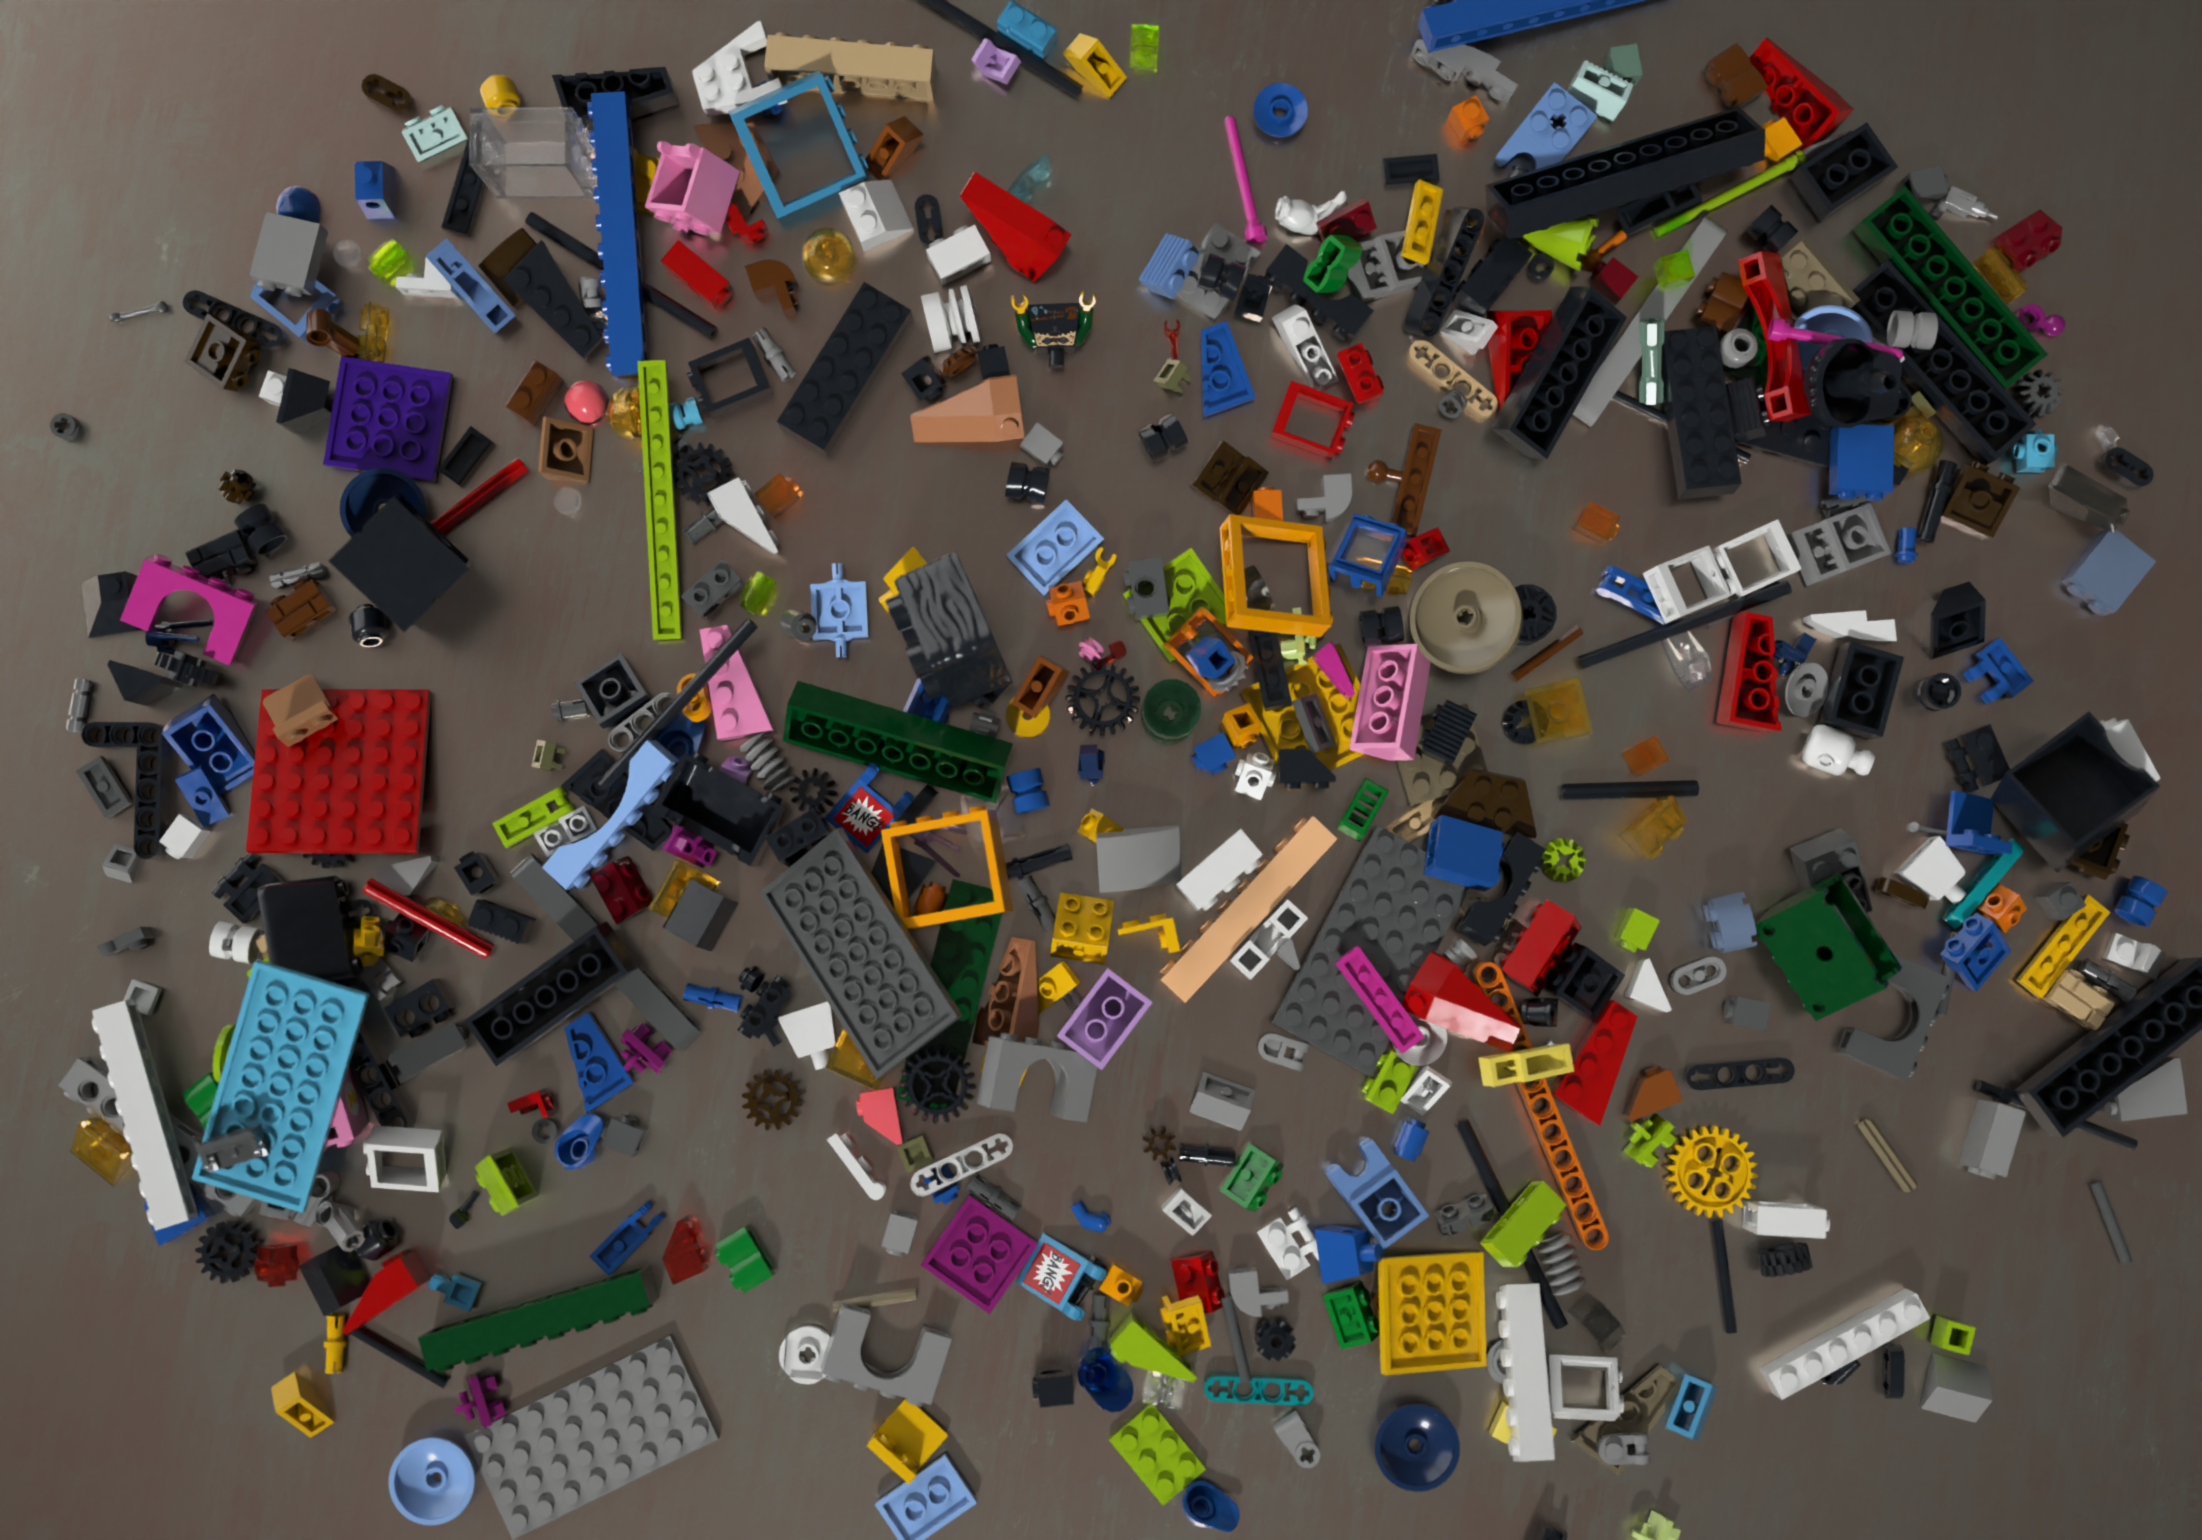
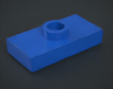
M203 765L176 777V783L203 827L230 815V810Z

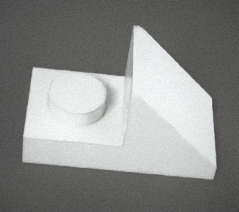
M427 257L425 259L424 278L422 275L408 273L406 277L396 276V288L403 295L458 298L456 289Z
M1454 309L1441 328L1440 333L1470 354L1475 355L1479 348L1483 349L1498 326L1493 320Z
M2111 933L2102 959L2156 980L2166 954L2154 944L2140 943L2121 934Z

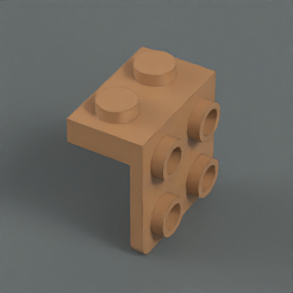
M312 674L301 677L263 700V705L276 726L272 728L275 735L287 747L302 741L307 736L338 720L324 692Z

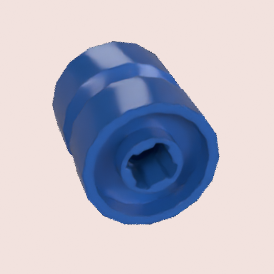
M1041 768L1006 776L1010 792L1016 795L1012 799L1016 815L1050 806L1047 791L1041 789L1044 783Z
M2133 876L2126 888L2128 896L2121 897L2114 911L2122 918L2134 924L2149 927L2156 915L2154 907L2161 906L2168 892L2165 888L2149 879Z

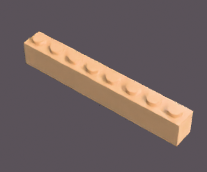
M1314 816L1308 820L1303 817L1295 825L1293 830L1296 833L1290 840L1285 837L1274 848L1277 854L1271 860L1265 858L1255 869L1258 874L1254 879L1250 881L1246 878L1236 889L1240 894L1233 901L1228 898L1218 908L1217 911L1220 915L1213 922L1208 919L1198 930L1202 935L1195 942L1190 939L1179 951L1182 956L1176 962L1170 960L1160 971L1163 974L1160 980L1183 1002L1186 1003L1338 839Z

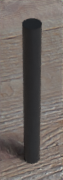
M1713 1219L1711 1224L1726 1333L1732 1334L1737 1333L1723 1220Z
M362 1327L349 1333L443 1389L450 1380L441 1373H437L434 1369L427 1371L424 1363Z

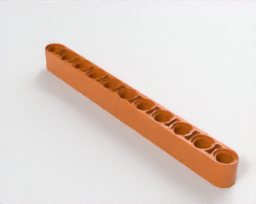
M1489 961L1477 963L1473 968L1475 983L1483 989L1482 992L1490 1000H1492L1496 993H1502L1504 1003L1501 1007L1522 1027L1513 1050L1519 1045H1523L1525 1049L1533 1048L1501 969L1498 965ZM1485 967H1491L1494 972L1493 978L1490 981L1484 982L1481 978V971ZM1537 1079L1529 1086L1525 1085L1524 1082H1516L1560 1193L1567 1204V1210L1579 1239L1591 1250L1603 1249L1609 1240L1607 1229L1546 1079ZM1539 1098H1545L1547 1103L1545 1109L1539 1112L1535 1111V1101ZM1550 1124H1555L1557 1126L1556 1134L1553 1137H1546L1545 1128ZM1561 1150H1566L1568 1154L1566 1161L1560 1164L1556 1163V1154ZM1576 1176L1578 1178V1185L1574 1189H1567L1566 1181L1570 1177ZM1581 1203H1588V1212L1581 1216L1577 1215V1207ZM1598 1229L1599 1237L1597 1240L1588 1241L1587 1235L1589 1231Z

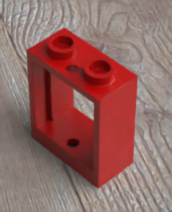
M1291 380L1270 437L1332 460L1335 452L1340 454L1346 438L1341 437L1344 427L1350 428L1355 416V413L1351 411L1353 403ZM1297 397L1341 413L1329 447L1284 431Z

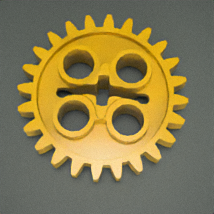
M1712 1125L1710 1132H1708L1706 1126H1700V1134L1693 1129H1689V1139L1680 1135L1679 1137L1683 1144L1681 1146L1677 1144L1672 1145L1677 1151L1676 1154H1667V1157L1673 1160V1164H1668L1664 1167L1672 1171L1671 1175L1665 1177V1180L1674 1182L1669 1191L1679 1192L1675 1200L1678 1202L1686 1200L1683 1208L1689 1210L1694 1206V1214L1700 1215L1703 1209L1705 1216L1711 1218L1713 1210L1720 1218L1723 1217V1209L1733 1214L1734 1209L1732 1205L1735 1204L1743 1208L1744 1206L1740 1199L1742 1197L1751 1199V1196L1746 1191L1748 1188L1756 1189V1186L1750 1183V1179L1758 1178L1757 1174L1751 1172V1168L1758 1166V1163L1749 1161L1754 1152L1744 1151L1748 1143L1746 1141L1737 1143L1740 1135L1733 1133L1729 1136V1129L1723 1127L1719 1133L1718 1126ZM1706 1146L1708 1156L1700 1161L1697 1152L1700 1147ZM1720 1148L1721 1152L1717 1155L1716 1150ZM1728 1156H1732L1735 1161L1733 1168L1730 1170H1726L1724 1167V1160ZM1708 1167L1716 1170L1715 1175L1707 1173ZM1696 1172L1699 1176V1182L1694 1187H1690L1688 1178L1692 1173ZM1723 1182L1725 1192L1717 1197L1714 1191L1718 1183ZM1706 1187L1707 1192L1705 1195H1702V1190Z

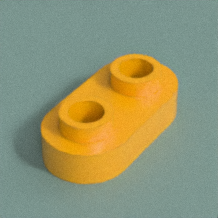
M695 673L687 674L679 681L677 694L696 675ZM706 685L682 710L683 714L692 722L703 721L712 710L711 699Z

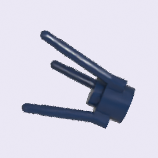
M213 621L161 622L160 625H155L154 628L148 632L146 631V644L157 647L158 652L174 655L176 650L169 646H172L175 640L199 642L200 638L176 634L173 629L212 625Z

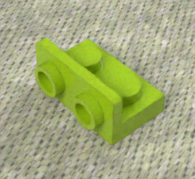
M1388 1048L1387 1052H1383L1376 1066L1378 1069L1373 1078L1369 1076L1366 1079L1361 1091L1364 1092L1362 1098L1394 1114L1419 1066L1403 1061L1396 1054L1397 1052Z

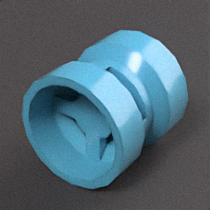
M695 396L687 398L683 403L673 402L669 404L670 415L676 430L684 429L686 425L691 423L694 425L703 423L702 413Z

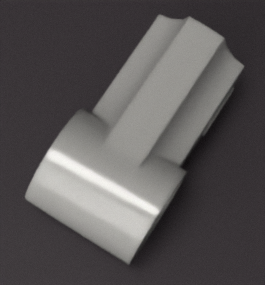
M323 1170L317 1173L307 1210L303 1213L292 1210L290 1216L293 1218V1221L309 1228L314 1226L317 1207L321 1202L328 1201L331 1195L339 1189L340 1178L335 1171ZM320 1178L324 1179L327 1183L326 1191L322 1190L319 1186Z
M331 1201L320 1203L316 1209L315 1221L319 1226L326 1227L342 1250L351 1252L353 1249L360 1247L365 1241L364 1232L355 1221L354 1209L351 1206Z

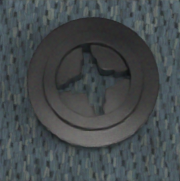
M1528 700L1518 701L1506 710L1503 717V727L1508 737L1514 742L1531 744L1538 741L1546 733L1548 720L1545 710L1537 702ZM1521 714L1526 718L1535 716L1530 723L1531 728L1529 730L1526 726L1516 728L1522 721Z

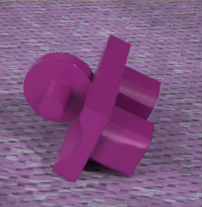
M676 824L672 828L669 840L661 848L701 868L704 864L707 866L711 865L716 855V851L712 849L714 844Z
M643 1023L636 1026L632 1031L627 1029L622 1034L621 1042L634 1053L633 1055L627 1048L621 1053L628 1061L623 1068L628 1072L635 1067L642 1073L647 1067L640 1061L641 1059L658 1075L664 1068L665 1061L672 1050L662 1041L652 1050L649 1049L644 1043L652 1036V1032Z
M473 1374L466 1377L473 1399L469 1400L467 1391L458 1393L461 1404L455 1406L454 1411L455 1413L464 1411L468 1421L475 1418L472 1408L476 1407L481 1426L486 1428L492 1425L491 1421L503 1416L505 1410L501 1399L487 1404L484 1400V1393L497 1389L494 1375L486 1374L477 1377V1375Z

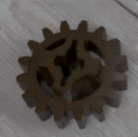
M767 1069L764 1070L763 1078L758 1074L753 1076L755 1084L751 1082L746 1083V1087L750 1089V1092L742 1094L743 1098L748 1099V1103L742 1105V1109H750L751 1112L746 1117L747 1119L755 1117L757 1119L755 1121L756 1127L763 1122L765 1123V1130H770L772 1124H775L776 1129L780 1130L782 1129L783 1121L789 1126L792 1124L790 1116L798 1117L800 1115L795 1108L804 1104V1102L797 1100V1097L802 1095L803 1091H796L795 1087L799 1081L790 1082L791 1074L789 1072L782 1077L780 1076V1069H776L773 1075ZM775 1081L785 1085L788 1090L783 1091L778 1088ZM763 1084V1093L760 1097L755 1098L757 1089ZM770 1092H772L773 1096L785 1097L776 1102L775 1107H773L772 1103H761V1101L770 1097ZM791 1101L789 1110L782 1116L783 1105L785 1102ZM762 1108L769 1112L771 1118L762 1115L758 1109Z

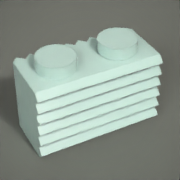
M1586 60L1571 80L1567 92L1599 116L1614 121L1626 104L1633 85L1628 83L1627 80L1623 81L1617 75L1613 76L1607 70L1604 71L1603 68H1599L1598 65L1594 66L1593 63H1589Z

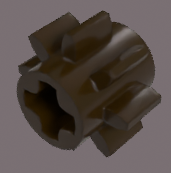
M234 469L231 474L225 471L220 478L222 483L218 490L222 491L223 497L229 502L240 504L243 499L249 502L255 494L253 489L256 483L253 482L251 475L246 471Z
M1165 1126L1161 1128V1132H1156L1153 1127H1150L1152 1135L1150 1137H1142L1149 1144V1146L1143 1149L1144 1153L1152 1151L1153 1161L1157 1159L1158 1155H1163L1168 1160V1150H1176L1174 1145H1170V1141L1175 1138V1135L1167 1136L1165 1134ZM1159 1136L1161 1140H1167L1164 1143L1163 1150H1159L1158 1147L1152 1148V1145L1155 1143V1137Z

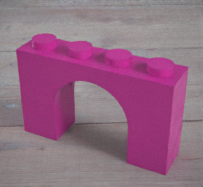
M155 554V556L151 555L145 558L120 620L148 632L155 627L165 600L171 592L177 590L196 592L208 601L214 613V626L202 654L231 665L238 656L260 600L253 598L254 594L240 588L234 590L227 587V583L221 579L203 577L199 575L200 572L195 568L185 565L179 567L172 564V559L164 555Z

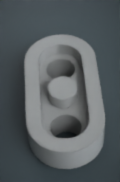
M1704 957L1674 970L1670 978L1671 986L1679 994L1690 995L1722 982L1727 973L1726 965L1718 957ZM1709 965L1714 968V973L1710 976L1706 973V968ZM1683 975L1688 978V983L1685 986L1680 983V978Z

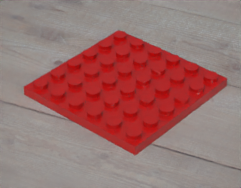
M262 689L246 852L249 854H419L431 692L429 689H322L338 720L290 747H287L275 735L272 728L276 726L263 705L264 698L280 689Z

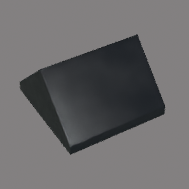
M109 660L107 664L124 701L147 706L182 689L184 684L116 661Z
M690 878L663 928L695 947L712 951L738 902Z
M340 1245L313 1257L299 1266L323 1316L362 1297L371 1282V1278L355 1249L351 1252L344 1251Z

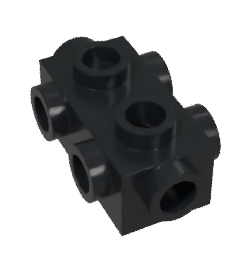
M778 974L772 978L770 983L765 980L756 992V995L759 996L753 1006L748 1003L739 1017L742 1021L737 1030L749 1039L753 1035L759 1039L765 1033L773 1047L780 1044L783 1040L774 1028L779 1022L776 1014L792 993L788 988L790 983Z

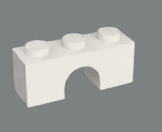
M1285 899L1228 961L1246 978L1251 980L1270 960L1275 951L1303 925L1308 917L1290 900Z

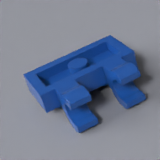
M2000 637L1994 639L1977 652L1975 656L1979 662L1963 673L1968 682H1971L1988 672L1996 682L1994 686L1979 695L1985 704L1996 701L2003 694L2008 699L2013 698L2034 682Z

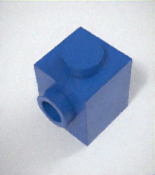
M1204 637L1185 654L1199 676L1213 679L1221 676L1236 661L1221 639Z
M1224 732L1193 747L1195 754L1191 755L1198 770L1203 769L1205 773L1211 771L1213 775L1228 768L1226 763L1236 757Z

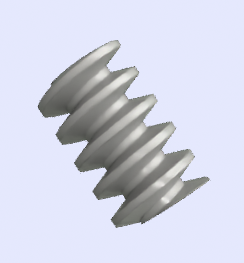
M763 732L746 741L739 749L741 752L750 751L745 759L748 762L755 761L751 765L752 771L761 770L756 778L759 781L766 780L762 785L763 790L772 789L771 793H775L793 782L797 776L796 774L786 775L791 766H781V762L786 757L784 755L775 756L780 747H770L769 744L774 740V737H764L763 735L766 732Z
M1556 1232L1545 1235L1541 1241L1545 1242V1246L1539 1249V1253H1548L1549 1255L1542 1262L1543 1264H1552V1268L1546 1271V1275H1555L1556 1278L1549 1282V1285L1559 1287L1557 1291L1552 1293L1557 1296L1574 1292L1586 1283V1279L1579 1276L1583 1271L1582 1267L1575 1265L1579 1262V1257L1571 1255L1576 1250V1247L1573 1244H1567L1572 1240L1570 1233Z

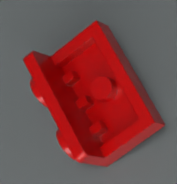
M1362 342L1338 352L1337 359L1356 402L1360 404L1368 400L1369 404L1380 400L1384 393V385L1380 376L1375 374L1372 367V357L1369 351L1364 349Z
M1213 1251L1196 1256L1176 1258L1171 1261L1180 1301L1198 1295L1202 1302L1204 1314L1213 1313L1223 1307L1221 1298L1225 1297V1293L1220 1285L1218 1276L1219 1266L1214 1258Z

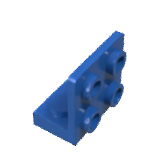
M1951 791L1946 846L1981 854H2012L2013 843L2002 841L2000 835L1991 834L1993 799L1960 791Z

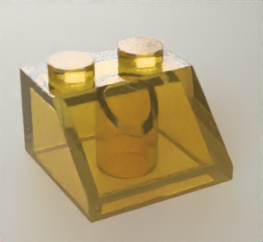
M1580 677L1524 690L1537 745L1594 734Z
M1669 795L1658 798L1618 836L1641 860L1648 859L1649 857L1653 860L1663 852L1664 848L1662 845L1669 838L1673 841L1684 832L1682 826L1688 820L1676 799Z

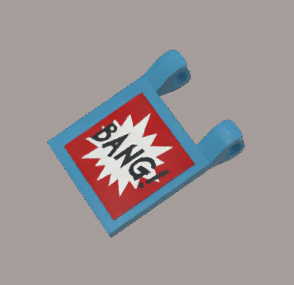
M1043 1233L1016 1283L1062 1311L1069 1318L1081 1321L1085 1315V1310L1069 1302L1084 1273L1096 1280H1104L1107 1271Z

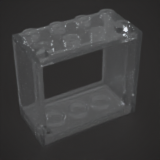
M470 108L469 164L497 199L594 198V187L598 186L597 175H593L592 158H596L595 147H591L588 128L584 127L582 119L578 117L573 108Z

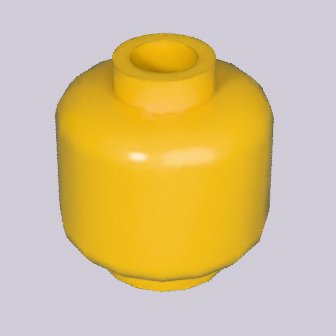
M492 75L481 85L480 93L485 107L490 114L508 117L515 113L521 101L515 83L510 77Z

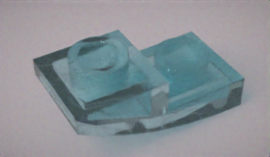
M1042 155L1028 165L1014 180L1008 192L1025 203L1029 201L1031 195H1033L1032 182L1040 183L1052 172L1051 162L1047 155Z

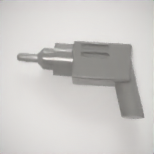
M1955 186L1948 188V192L1929 213L1934 220H1938L1946 210L1964 218L1971 215L1976 218L1978 216H1990L1998 219V215L1991 213L1989 207L1985 206V202L1978 200L1977 196Z

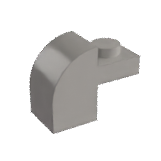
M1351 473L1323 475L1321 479L1322 497L1297 499L1295 502L1296 514H1302L1303 518L1319 517V513H1323L1324 523H1330L1338 519L1345 512L1352 498Z
M1255 1267L1227 1270L1232 1299L1242 1312L1250 1316L1262 1317L1261 1305H1266V1309H1277L1283 1307L1282 1303H1289L1286 1287L1259 1290L1258 1274Z

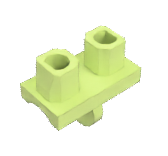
M1301 607L1292 608L1293 614H1302ZM1280 633L1281 636H1284V635H1292V634ZM1325 633L1320 638L1295 635V640L1281 641L1282 658L1298 659L1299 665L1307 664L1305 642L1309 643V648L1315 649L1318 647L1317 642L1324 639Z
M1652 1510L1648 1522H1644L1642 1531L1633 1529L1631 1536L1638 1540H1678L1681 1528L1673 1524L1674 1522L1664 1515Z

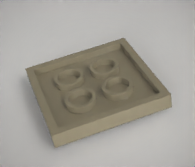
M1467 704L1459 705L1469 710ZM1433 713L1421 717L1414 760H1396L1410 807L1446 797L1450 790L1460 783L1461 777L1469 768L1488 771L1474 724H1472L1451 767H1448L1420 753L1423 745L1419 744V741L1425 729L1431 731L1435 723L1431 719Z

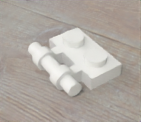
M1297 1206L1287 1212L1292 1219V1222L1285 1225L1279 1216L1256 1231L1286 1280L1310 1266L1305 1257L1308 1253L1312 1252L1317 1261L1319 1260L1316 1236L1308 1225L1310 1221L1306 1215L1301 1214ZM1299 1230L1306 1242L1300 1247L1291 1235Z

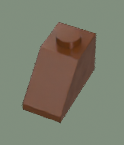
M905 116L886 124L865 158L868 170L878 180H886L913 153L924 134Z
M1038 656L1011 704L1036 718L1057 695L1070 671L1047 657Z
M1660 1065L1644 1071L1645 1075L1637 1079L1624 1110L1623 1116L1625 1120L1634 1121L1683 1101L1671 1069L1661 1068Z

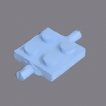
M834 563L831 564L833 580L822 584H810L811 613L817 623L813 640L834 641L836 644V658H841V647L842 657L847 658L846 641L854 638H869L866 581L850 582L844 580L843 563H838V574L837 564Z

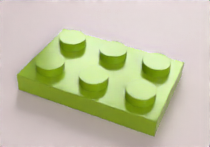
M1152 1401L1108 1438L1162 1506L1206 1470V1466Z

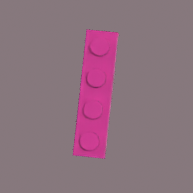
M1355 946L1334 962L1399 1053H1405L1425 1037L1359 946Z

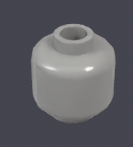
M1737 328L1731 330L1720 340L1719 346L1722 363L1728 367L1739 368L1754 358L1757 353L1758 343L1752 332Z

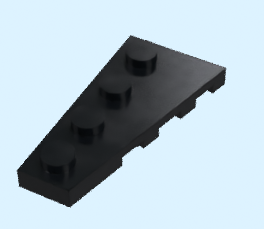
M541 240L503 280L585 359L604 339L580 303L573 288L564 277L557 262L551 256L547 246Z
M601 749L561 786L576 794L583 802L593 806L610 820L621 803L629 776L624 773L609 791L604 790L598 784V781L616 761L606 749ZM651 803L642 809L641 812L643 814L634 825H629L625 831L652 851H657L669 840L673 827L666 819L651 812L654 808V805Z

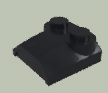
M621 652L592 673L574 682L596 721L603 729L618 726L648 703L650 699L648 692L642 686Z

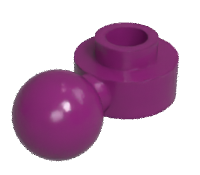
M2036 304L2025 305L2015 313L2017 319L2029 333L2042 328L2045 334L2058 336L2064 331L2066 326L2062 316L2052 314L2045 317L2043 309ZM2025 315L2029 317V324L2025 322Z

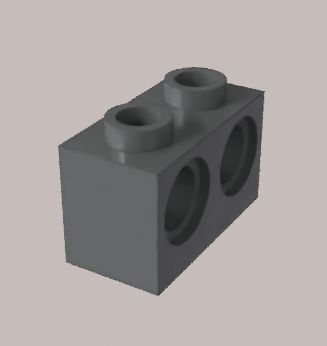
M721 559L681 597L705 621L742 588L745 583Z

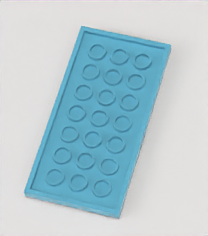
M261 960L254 962L203 1141L261 1123L271 1153L264 1157H258L210 1172H206L200 1155H198L192 1176L193 1180L301 1213L307 1210L370 994Z

